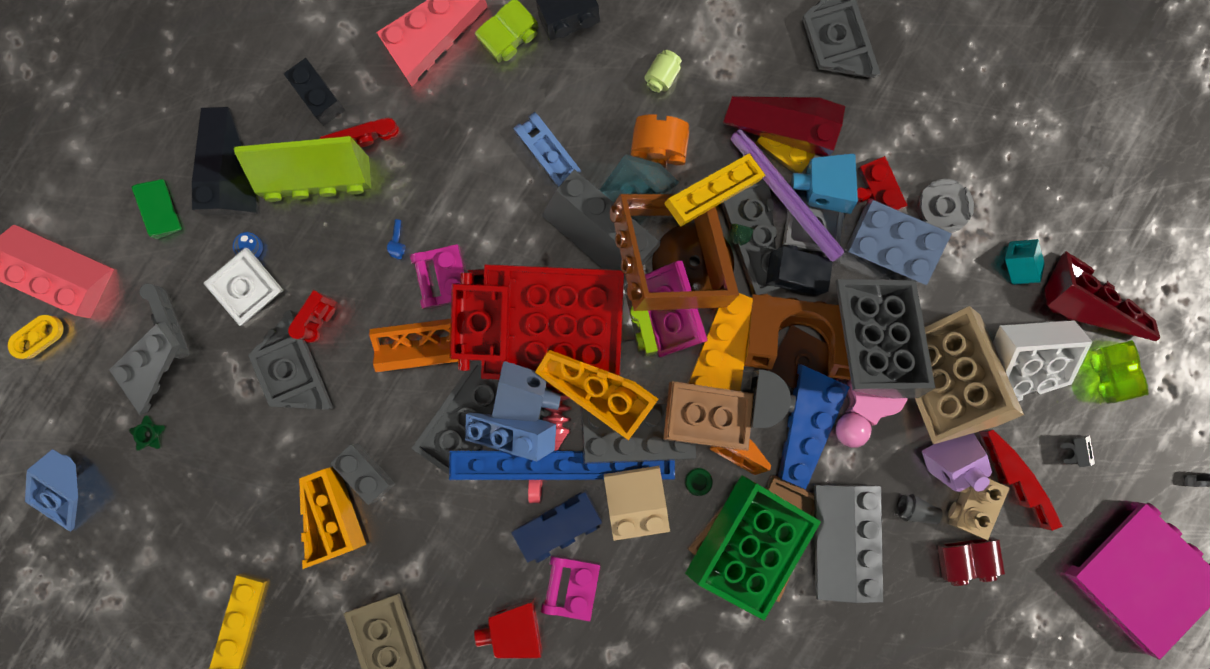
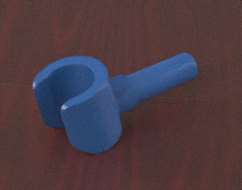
M395 219L393 236L388 242L387 251L391 257L402 259L406 245L398 243L401 229V220Z

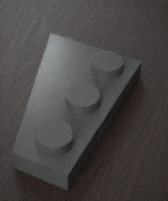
M165 322L155 324L109 369L139 415L149 411L151 407L149 401L152 395L158 392L161 386L159 384L163 372L168 371L180 346Z

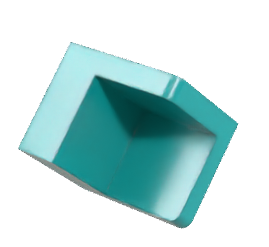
M1039 240L1010 241L1005 261L1011 282L1013 284L1040 283L1045 263Z

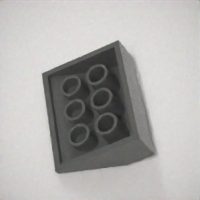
M837 279L836 288L852 390L895 399L920 398L935 389L916 280Z

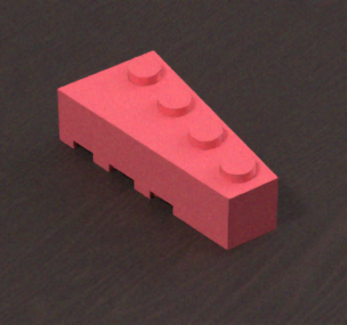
M426 0L376 33L410 86L413 87L425 70L428 71L435 64V60L454 44L453 41L462 32L464 33L488 8L486 0Z

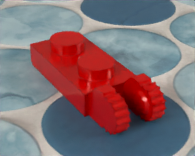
M385 117V119L370 121L324 135L319 139L351 136L360 147L372 145L374 140L378 138L389 141L397 137L400 131L395 120Z

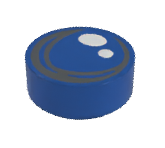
M243 232L234 239V253L237 255L244 248H248L258 258L263 251L262 240L253 233Z

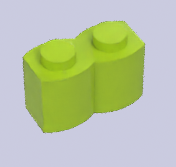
M511 0L495 16L487 20L475 32V36L492 57L500 63L503 60H510L517 53L516 48L520 44L532 41L538 33L537 29L539 26L536 19L518 0Z

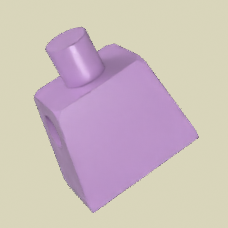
M974 433L933 444L922 450L927 470L955 492H961L970 486L976 491H983L988 487L990 483L988 477L992 473L989 459Z

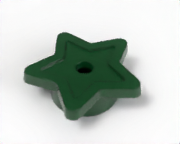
M146 415L141 424L130 428L129 432L133 435L136 442L137 451L147 446L159 449L161 447L159 436L166 428L163 425H154L150 417ZM146 432L150 433L149 437L145 435Z

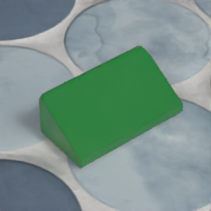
M164 179L131 186L150 237L160 239L182 230Z

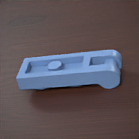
M536 112L529 115V120L522 125L519 123L513 127L517 136L524 142L558 187L574 169L579 173L581 172V169ZM536 128L540 133L531 138L528 133Z

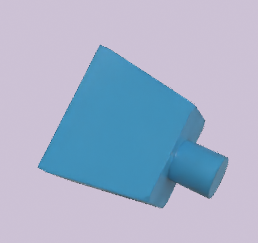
M844 154L813 158L810 160L806 173L792 174L791 187L793 190H806L807 204L811 207L851 214L858 202L856 155Z

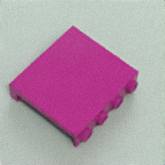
M1132 502L1131 506L1135 510L1080 567L1072 565L1065 574L1146 654L1160 660L1210 608V563L1208 564L1202 558L1203 553L1191 543L1187 544L1181 538L1182 533L1177 527L1166 523L1160 517L1161 512L1154 505Z

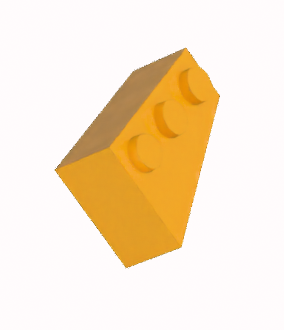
M329 467L299 478L300 515H303L304 531L301 533V542H304L302 569L366 545L342 476L333 467Z

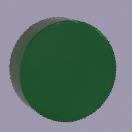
M693 468L686 474L684 484L692 495L703 496L711 490L713 479L707 470Z

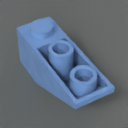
M466 414V441L536 462L555 451L556 424L540 419L534 422L493 418L492 414Z

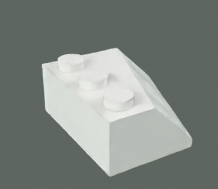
M1075 320L1000 325L993 341V345L1018 401L1023 400V395L1035 391L1043 394L1071 385L1092 344L1091 339Z

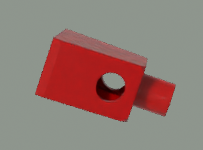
M529 599L491 613L488 617L489 627L474 630L476 646L492 645L495 658H541L543 651L534 599Z

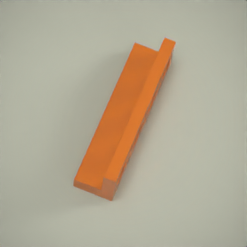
M451 319L370 329L369 336L374 349L373 366L375 372L458 362V359H450V333L446 337H438L433 334L436 330L441 329L450 332ZM410 333H417L422 336L420 340L415 341L406 338ZM388 336L395 340L392 344L380 345L378 338Z

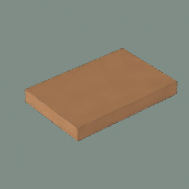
M674 381L669 382L663 440L748 451L754 393Z

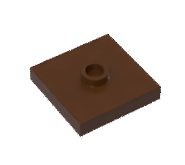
M791 324L778 346L777 358L772 370L766 369V371L777 374L788 387L794 390L797 387L799 376L797 374L798 364L826 376L828 375V345Z

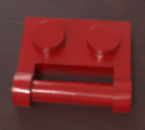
M313 290L288 328L289 335L297 340L304 338L308 343L317 342L320 338L319 328L324 321L328 322L335 313L336 309L334 306L337 302Z

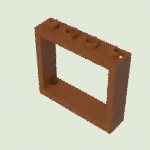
M620 194L610 208V220L614 222L616 231L615 242L616 246L620 248L622 257L621 269L626 275L628 283L627 295L629 300L632 301L634 311L728 307L739 296L716 207L694 219L712 291L649 293L631 216H673L664 203L675 194Z

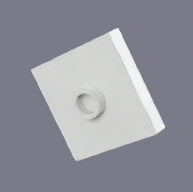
M244 248L203 283L239 326L245 324L284 291L248 248Z

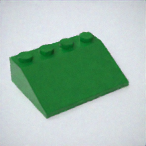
M741 475L685 574L697 585L765 621L821 521Z

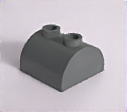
M766 370L752 372L750 393H754L751 428L772 427L782 421L787 413L794 412L796 396L790 395L787 384L777 374Z

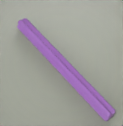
M741 129L737 130L731 137L733 144L743 156L750 153L765 174L763 180L830 261L839 259L844 253L843 248L747 133Z

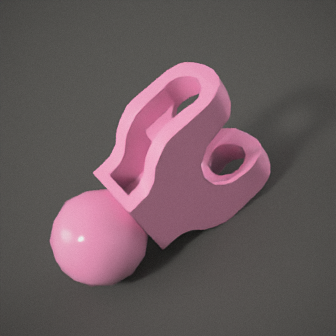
M848 380L846 385L850 386L847 393L849 406L846 410L847 414H844L837 422V438L843 445L850 448H858L865 445L870 439L871 426L876 425L880 418L900 412L908 398L893 399L853 391L851 380Z

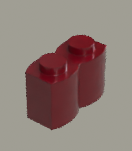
M990 537L988 540L980 538L937 545L942 578L947 582H951L953 586L967 585L969 580L979 578L980 582L996 581L997 576L1005 574L1000 541L996 538Z

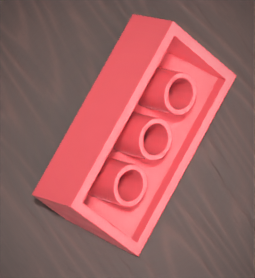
M17 225L11 226L0 235V282L70 314L91 319L114 271L113 268Z

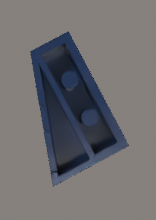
M587 489L514 529L511 533L526 561L535 560L536 563H539L551 556L549 551L559 546L563 549L576 541L574 538L582 533L588 535L600 528L599 524L602 523L603 518Z

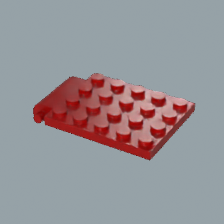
M484 264V284H472V273L461 272L460 283H452L450 359H458V370L461 371L470 370V360H482L481 379L499 380L503 361L536 371L547 352L551 350L620 376L624 273L622 270Z

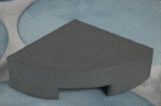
M1210 474L1185 476V486L1210 487Z

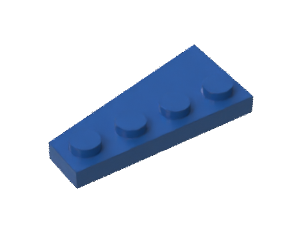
M798 364L797 387L793 391V395L796 396L795 409L788 418L787 427H789L787 441L784 442L778 477L806 489L850 386Z

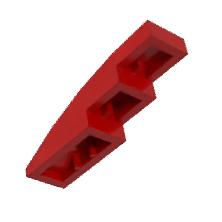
M993 429L979 431L999 483L1012 484L1020 506L1033 507L1041 528L1053 531L1063 527L1049 497L1034 473L1017 452Z

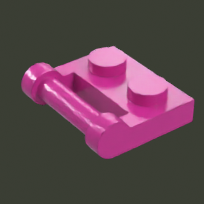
M456 244L411 254V264L415 265L422 300H420L421 308L429 309L450 304L452 283H460L461 272H465L459 245ZM432 260L441 296L433 297L425 262Z
M551 555L549 564L552 567L545 603H542L540 612L547 615H558L590 621L601 564ZM563 567L571 568L565 605H556Z

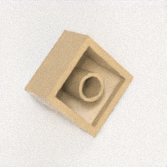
M660 466L603 474L614 541L670 532Z

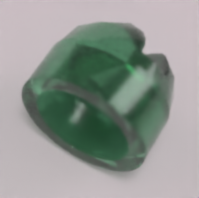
M732 224L730 239L734 244L739 242L740 246L745 245L752 238L754 229L739 224Z

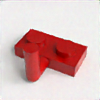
M885 156L858 168L866 188L860 187L857 189V204L871 198L896 210H901L908 206Z

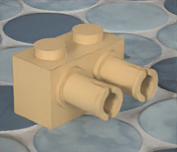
M989 479L990 483L983 491H976L972 486L962 490L957 502H954L949 509L948 517L950 519L948 524L976 537L988 540L1009 487Z

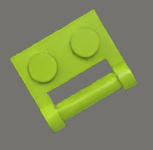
M632 306L630 310L631 321L637 324L639 333H635L638 352L643 351L645 357L655 355L658 349L648 311H634Z

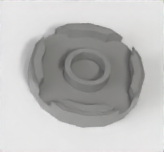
M940 179L932 182L922 190L917 200V212L920 220L950 233L959 231L968 223L974 213V201L970 191L954 179Z

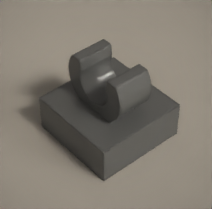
M1090 435L1077 437L1074 439V442H1066L1061 445L1062 449L1071 448L1075 453L1073 458H1065L1064 463L1073 464L1078 461L1079 467L1092 466L1095 463Z

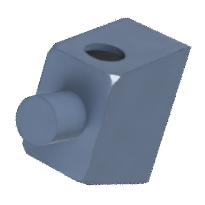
M503 361L492 417L535 422L539 418L541 407L558 410L561 393L546 391V380L537 375L534 370Z

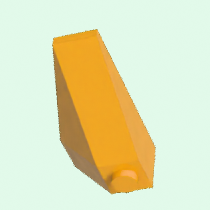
M551 350L547 352L535 371L537 375L628 441L659 400L632 380Z

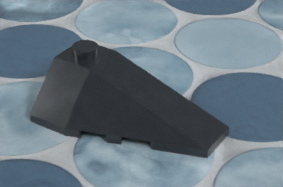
M229 107L201 108L192 175V210L203 216L258 214V195L254 192L234 152V147L242 145Z

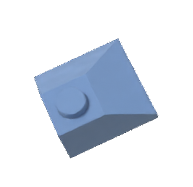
M52 449L27 469L25 502L70 532L75 528L78 503L76 464L67 455H61Z

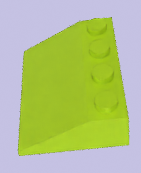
M351 136L234 147V152L254 192L263 199L265 198V201L268 202L281 201L282 197L292 196L293 199H307L309 194L331 197L340 191H347L348 194L364 193V189H372L369 156Z

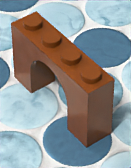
M752 294L753 302L744 366L772 370L777 358L778 333L791 324L806 325L817 330L827 342L829 349L828 377L851 380L839 305L827 304L822 301H802L797 298L772 297L768 294Z

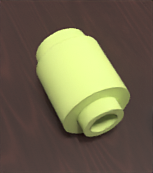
M663 50L661 54L656 56L644 76L648 88L657 93L669 90L681 69L680 64L682 60L677 54L670 50Z

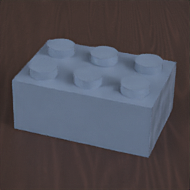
M869 198L846 246V250L927 285L952 233Z

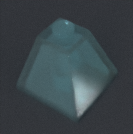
M626 154L602 185L600 191L615 203L620 194H671L679 184V181L660 163ZM631 216L641 226L650 217Z

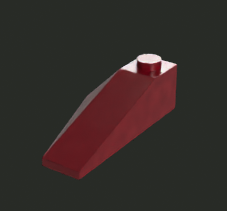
M732 96L723 124L820 157L830 156L835 149L843 125L845 106L820 97Z
M1067 251L1061 255L1045 287L1047 306L1051 311L1056 314L1060 313L1071 320L1152 341L1160 339L1159 330L1154 318L1132 300L1126 299L1123 301L1114 290L1115 286L1109 281L1103 284L1092 275L1095 270Z

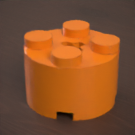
M655 114L638 116L634 125L630 158L635 161H649L651 167L660 169L666 168L667 164L685 165L689 124L682 119L672 116H666V121L657 120V115Z

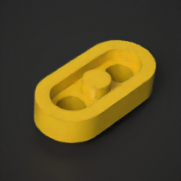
M50 315L36 317L9 338L7 345L9 353L18 359L34 358L61 338L63 334L62 322L57 317ZM49 325L53 328L50 334L47 332ZM27 341H28L29 344H30V347H29L28 350H26L25 347H24V345H25V343H26Z

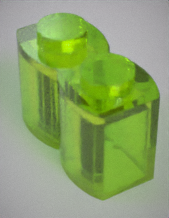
M1133 340L1092 350L1090 363L1093 370L1100 377L1098 391L1107 404L1149 395L1147 381L1141 369L1139 354Z

